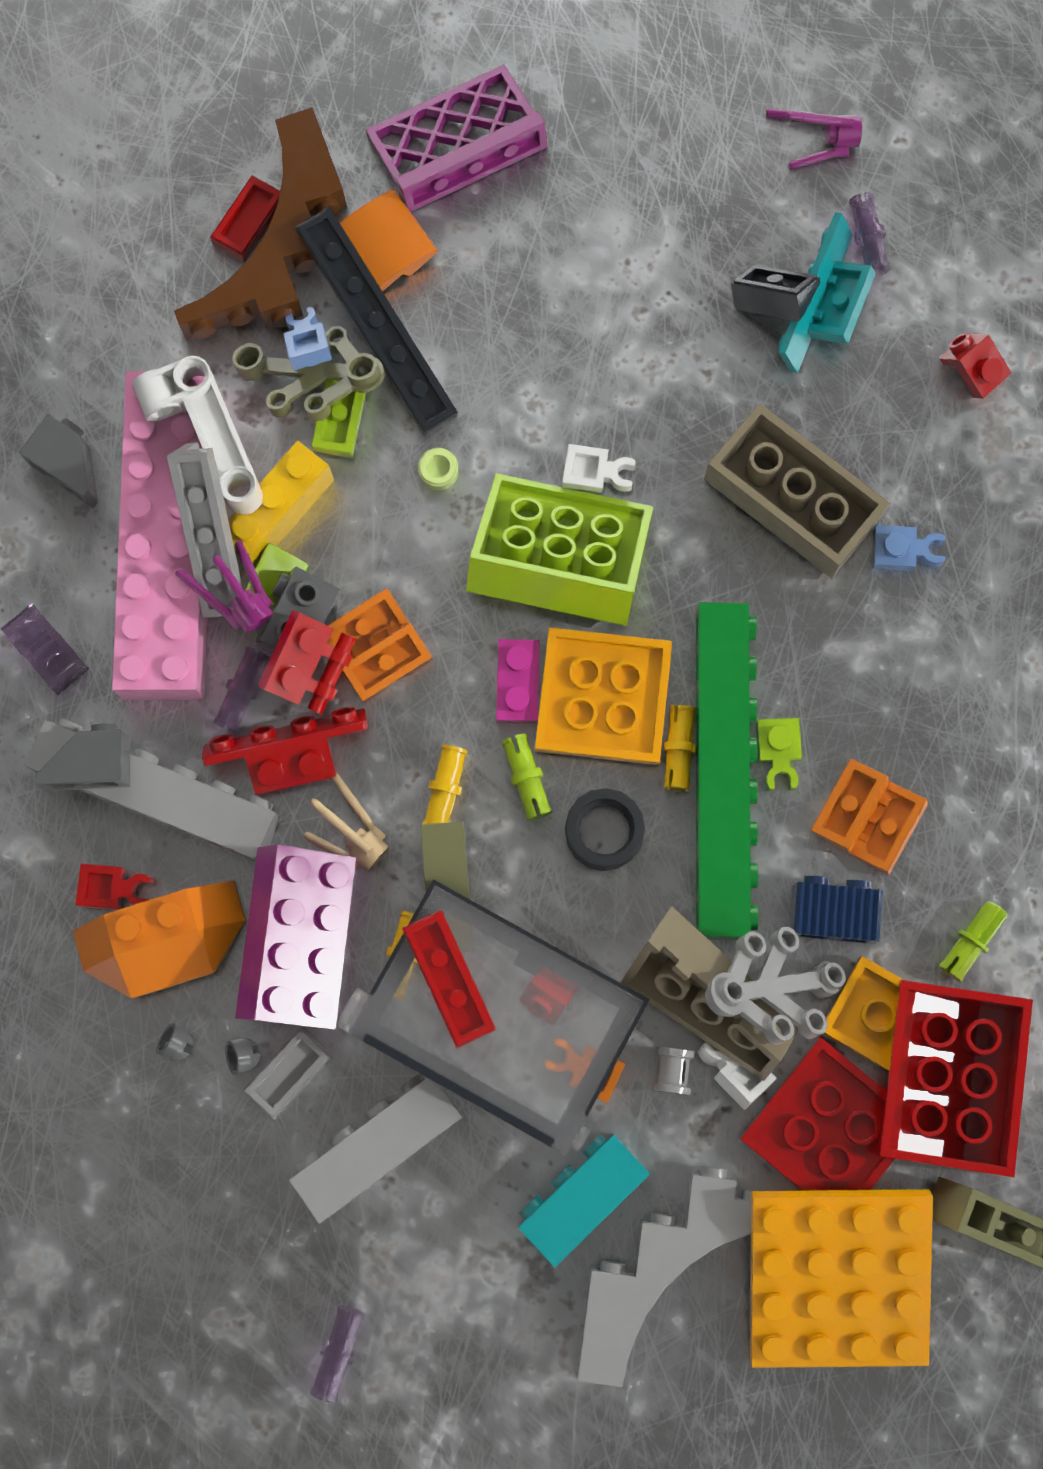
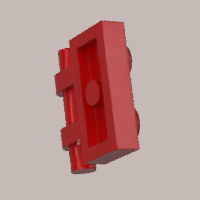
M292 610L258 687L298 705L306 690L313 692L314 694L307 708L322 715L328 701H333L338 690L335 689V685L344 666L349 667L353 658L350 652L356 638L341 632L335 647L327 644L334 628ZM321 656L327 657L329 660L320 680L313 679L312 675Z

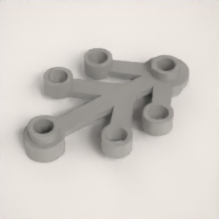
M782 927L770 936V948L756 981L744 982L751 962L765 953L766 942L762 935L755 931L748 932L740 937L736 942L737 952L728 972L719 973L708 984L705 999L709 1008L720 1016L733 1017L738 1014L762 1031L766 1039L774 1045H779L792 1038L794 1034L793 1024L808 1039L815 1038L824 1033L827 1029V1020L821 1011L810 1009L806 1012L785 995L810 991L819 999H827L843 989L846 976L842 967L837 963L824 961L810 968L807 973L778 977L786 956L799 947L797 933L790 927ZM782 937L785 939L787 946L784 944ZM748 942L752 944L754 951L750 948ZM751 1000H763L780 1015L771 1018ZM809 1019L813 1022L815 1029L811 1026ZM776 1025L780 1028L781 1034L777 1031Z

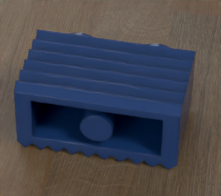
M804 876V882H797L793 885L790 928L797 933L798 937L867 944L880 942L883 890L872 889V882L846 880V886L829 885L830 878Z

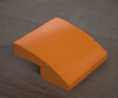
M394 189L371 200L340 222L382 292L402 274L410 277L439 252Z
M387 588L328 624V626L334 629L327 644L335 647L341 632L356 638L350 652L353 658L349 667L344 666L342 671L362 702L432 658L414 627L408 622Z
M850 759L811 828V832L857 860L889 876L926 810L928 799L890 782L887 775Z

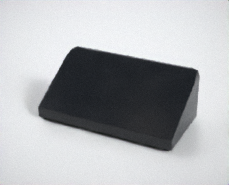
M753 265L731 283L734 307L740 311L796 322L800 321L820 284V277Z

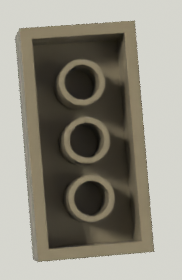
M761 403L756 406L708 463L704 477L705 481L831 579L882 519L890 505V502Z

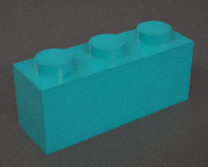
M602 1134L598 1135L582 1151L587 1157L583 1163L575 1170L570 1164L565 1167L550 1182L556 1189L546 1199L542 1200L537 1195L519 1212L524 1220L519 1224L518 1228L554 1268L650 1175L645 1167L614 1134H611L607 1139Z

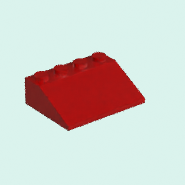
M900 980L879 1156L1015 1178L1033 999Z

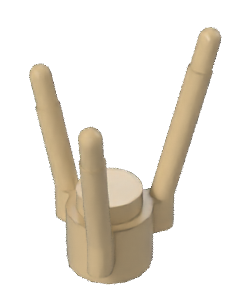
M337 774L336 777L331 779L368 832L363 828L354 832L319 800L313 799L311 801L312 807L349 839L345 847L350 853L310 832L304 834V839L329 853L356 857L355 870L361 866L368 872L389 849V846L383 842L386 835L375 826L348 786Z

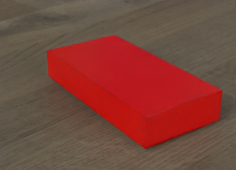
M251 175L210 236L212 244L245 262L271 223L278 205L280 190Z

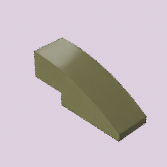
M464 822L421 824L425 893L434 879L470 899ZM442 910L460 951H474L472 926Z

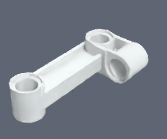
M188 356L162 368L150 370L137 376L132 382V387L146 421L162 420L182 411L184 413L188 412L202 448H213L222 494L229 508L235 513L242 515L251 514L256 511L262 504V489L217 382L206 361L197 356ZM204 376V380L198 386H187L191 378ZM248 484L251 486L246 495L242 497L232 496V491L238 485Z

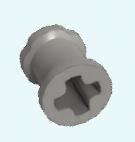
M657 1047V1055L660 1056L657 1082L652 1084V1091L691 1095V1088L687 1086L689 1064L690 1060L694 1058V1051Z

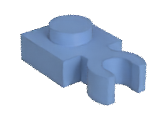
M312 307L307 308L308 315L302 320H294L291 312L290 315L285 316L289 332L283 334L293 371L332 360L323 323L318 322Z
M876 525L873 529L872 569L913 571L916 567V560H921L923 564L929 567H939L945 562V556L933 555L929 551V546L942 545L945 542V535L931 533L924 539H917V527Z

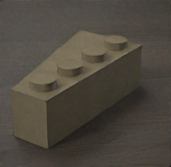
M671 906L620 983L650 999L649 1003L765 1081L782 1061L799 1031L798 1027L793 1024L794 1034L792 1038L779 1045H774L766 1039L762 1031L741 1015L727 1017L715 1014L707 1005L705 992L710 980L719 973L728 972L732 961ZM746 975L744 982L753 981L748 975ZM751 1000L771 1018L780 1015L763 1000ZM776 1025L777 1031L781 1034L780 1028Z

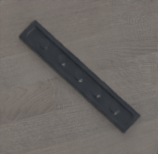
M326 208L296 226L295 231L371 353L381 361L386 377L423 436L455 417L458 411L331 208Z

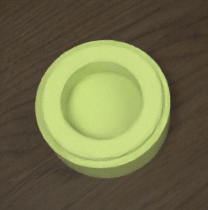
M432 448L426 451L418 462L419 477L422 483L429 489L441 491L450 488L456 482L459 475L456 457L452 452L444 448Z

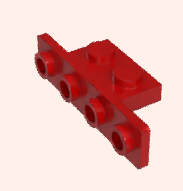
M343 707L334 710L331 716L315 719L314 716H303L291 721L290 725L274 728L272 725L254 728L248 735L233 738V735L230 734L220 735L212 738L209 744L203 746L202 761L204 766L245 757L255 795L336 777L337 771L328 738L367 729L366 711L364 708L356 710L355 707Z

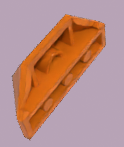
M233 880L186 888L103 914L73 930V935L83 971L134 999L215 973L247 920L236 881Z

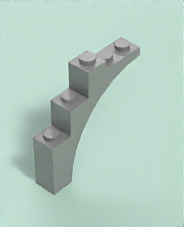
M701 1166L700 1174L690 1173L684 1226L677 1225L676 1216L651 1213L650 1221L640 1219L634 1273L626 1272L627 1264L615 1261L601 1260L600 1268L591 1266L577 1371L578 1381L622 1388L630 1351L645 1317L663 1291L695 1261L721 1245L751 1234V1191L742 1190V1198L735 1197L737 1181L726 1178V1169Z

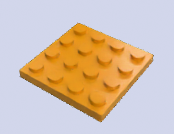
M929 1189L751 1191L750 1363L752 1368L929 1366L933 1195Z

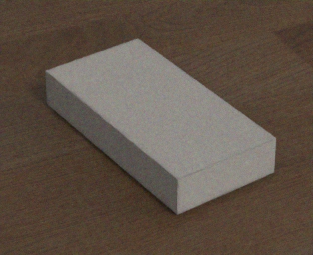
M300 1027L242 1091L272 1120H276L329 1062L333 1055L304 1027Z

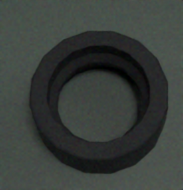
M609 788L591 790L579 797L568 811L565 824L567 846L575 859L588 868L601 871L619 869L630 862L641 848L645 833L643 813L636 802L622 791ZM607 805L615 807L628 820L630 829L628 840L621 849L614 853L600 854L593 852L586 847L581 839V820L589 810L596 806Z

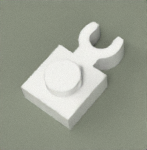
M568 444L562 487L602 493L604 482L611 483L618 491H631L633 481L621 479L618 473L624 469L634 471L636 461L629 457H622L611 462L607 461L609 452L607 449Z
M707 1042L697 1052L704 1063L716 1066L720 1070L714 1079L744 1110L777 1079L771 1073L765 1081L761 1080L722 1052L714 1050Z

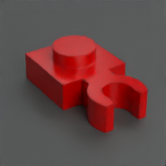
M81 863L75 906L119 910L121 909L122 899H127L133 905L148 901L149 899L138 898L136 889L142 883L154 884V879L145 874H136L125 880L126 869L123 867Z

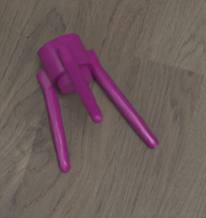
M768 108L765 111L766 115L771 117L825 125L826 144H833V148L793 160L788 164L790 169L834 157H848L849 148L860 146L862 138V120L860 115L830 116Z
M237 540L235 546L255 594L251 589L244 591L220 556L216 555L213 557V562L236 595L230 602L233 608L232 611L182 569L176 570V576L224 616L234 630L242 627L245 633L252 632L273 616V612L269 608L273 603L264 592L249 554L241 540Z

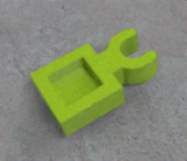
M799 718L758 719L756 721L758 763H771V769L765 777L767 791L775 789L774 778L777 775L786 776L789 780V791L795 790L799 779L795 769L790 766V762H797L802 759Z

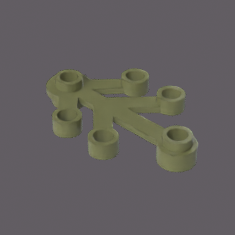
M342 326L329 328L326 331L330 352L340 354L346 364L326 361L316 366L293 371L289 359L265 357L261 347L254 343L241 345L232 356V362L238 374L248 380H258L264 374L300 377L283 389H277L268 394L266 405L271 414L278 418L290 414L293 409V401L327 380H339L322 393L310 394L304 401V408L308 417L313 421H322L329 416L332 404L353 391L367 393L375 390L381 385L385 377V370L381 361L371 354L358 353L352 345L346 329ZM342 337L340 341L333 342L334 339ZM284 401L282 405L275 406L277 402ZM323 404L319 409L312 410L314 406Z

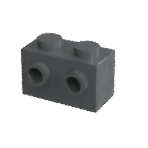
M297 566L289 571L288 575L282 572L271 591V595L276 597L271 608L273 616L263 625L253 630L258 633L254 644L273 653L292 610L324 624L341 589Z

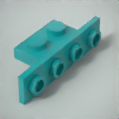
M834 213L829 227L822 234L821 248L817 258L808 269L807 274L820 277V284L802 319L797 322L791 321L787 331L782 334L779 341L778 353L792 373H798L811 339L849 343L876 275L871 265L843 262L853 234L842 213Z

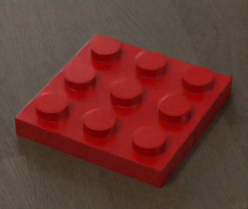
M821 1037L817 1038L739 1137L744 1144L801 1191L871 1190L895 1160L894 1158L879 1156L887 1091Z

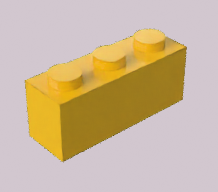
M298 440L259 483L263 494L260 507L253 513L246 515L234 512L228 519L235 554L239 557L235 542L241 540L255 569L268 543L278 546L334 481L329 465Z

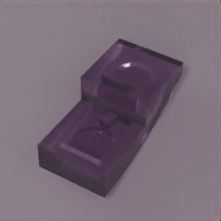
M33 603L28 605L1 628V631L19 653L33 666L57 695L89 670L83 660Z

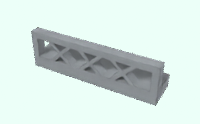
M198 442L186 443L167 455V460L194 579L232 611L233 608L230 602L236 595L213 562V557L216 555L220 556L241 586L242 582L213 448L200 449ZM198 595L203 618L222 616Z

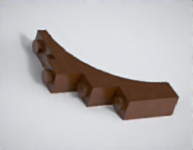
M312 107L275 120L282 146L283 178L278 205L269 228L251 257L226 282L203 298L174 310L186 341L192 338L204 339L210 337L216 330L230 325H245L252 321L253 317L259 315L262 316L266 329L273 326H287L285 316L290 315V312L294 320L303 316L289 274L296 271L299 273L308 272L316 268L317 265L296 233L295 227L328 207L331 208L334 215L340 210L347 208L343 188Z

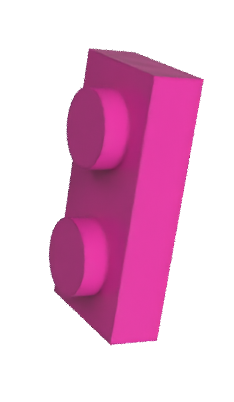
M498 639L497 723L538 724L540 640Z

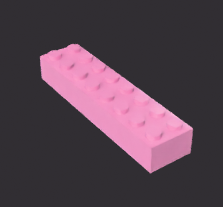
M126 371L112 690L123 700H205L208 617L203 618L198 594L175 574L177 569H182L194 579L167 460V455L186 443L198 442L199 448H203L188 412L184 413L182 411L162 420L147 422L132 387L133 380L147 371ZM204 376L191 378L187 386H198L204 380Z

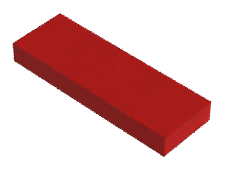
M442 910L403 927L402 930L456 1049L495 1031L496 1027Z

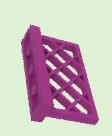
M505 64L366 129L369 141L397 187L401 199L411 212L548 147L543 118L538 111H533ZM503 81L506 86L503 98L485 94L487 87ZM460 100L473 102L468 114L451 111L453 103ZM481 104L498 108L494 120L476 116ZM506 110L520 112L524 115L523 118L511 124L502 122ZM426 116L438 118L433 131L416 127L418 120ZM446 120L464 124L459 136L441 133ZM472 126L490 130L488 135L477 140L467 138ZM392 132L403 135L398 147L382 144L380 138ZM411 137L429 140L424 153L407 149ZM437 142L455 146L452 152L441 157L432 155ZM402 159L420 163L418 168L403 175H400L398 171Z

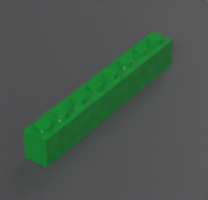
M699 602L696 610V929L708 940H738L743 935L751 932V930H758V905H751V888H757L758 864L751 862L750 846H757L758 823L757 821H750V804H757L758 797L757 779H750V763H756L757 738H750V722H756L757 698L750 697L749 681H756L757 675L756 656H749V641L756 640L757 622L756 616H749V603Z

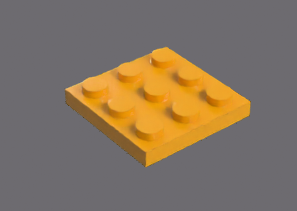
M549 627L535 751L659 765L673 641Z

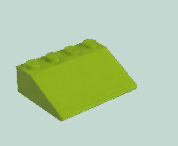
M496 473L471 551L466 592L627 626L653 506Z

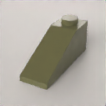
M940 1176L938 1177L932 1193V1222L1043 1268V1219L973 1188Z

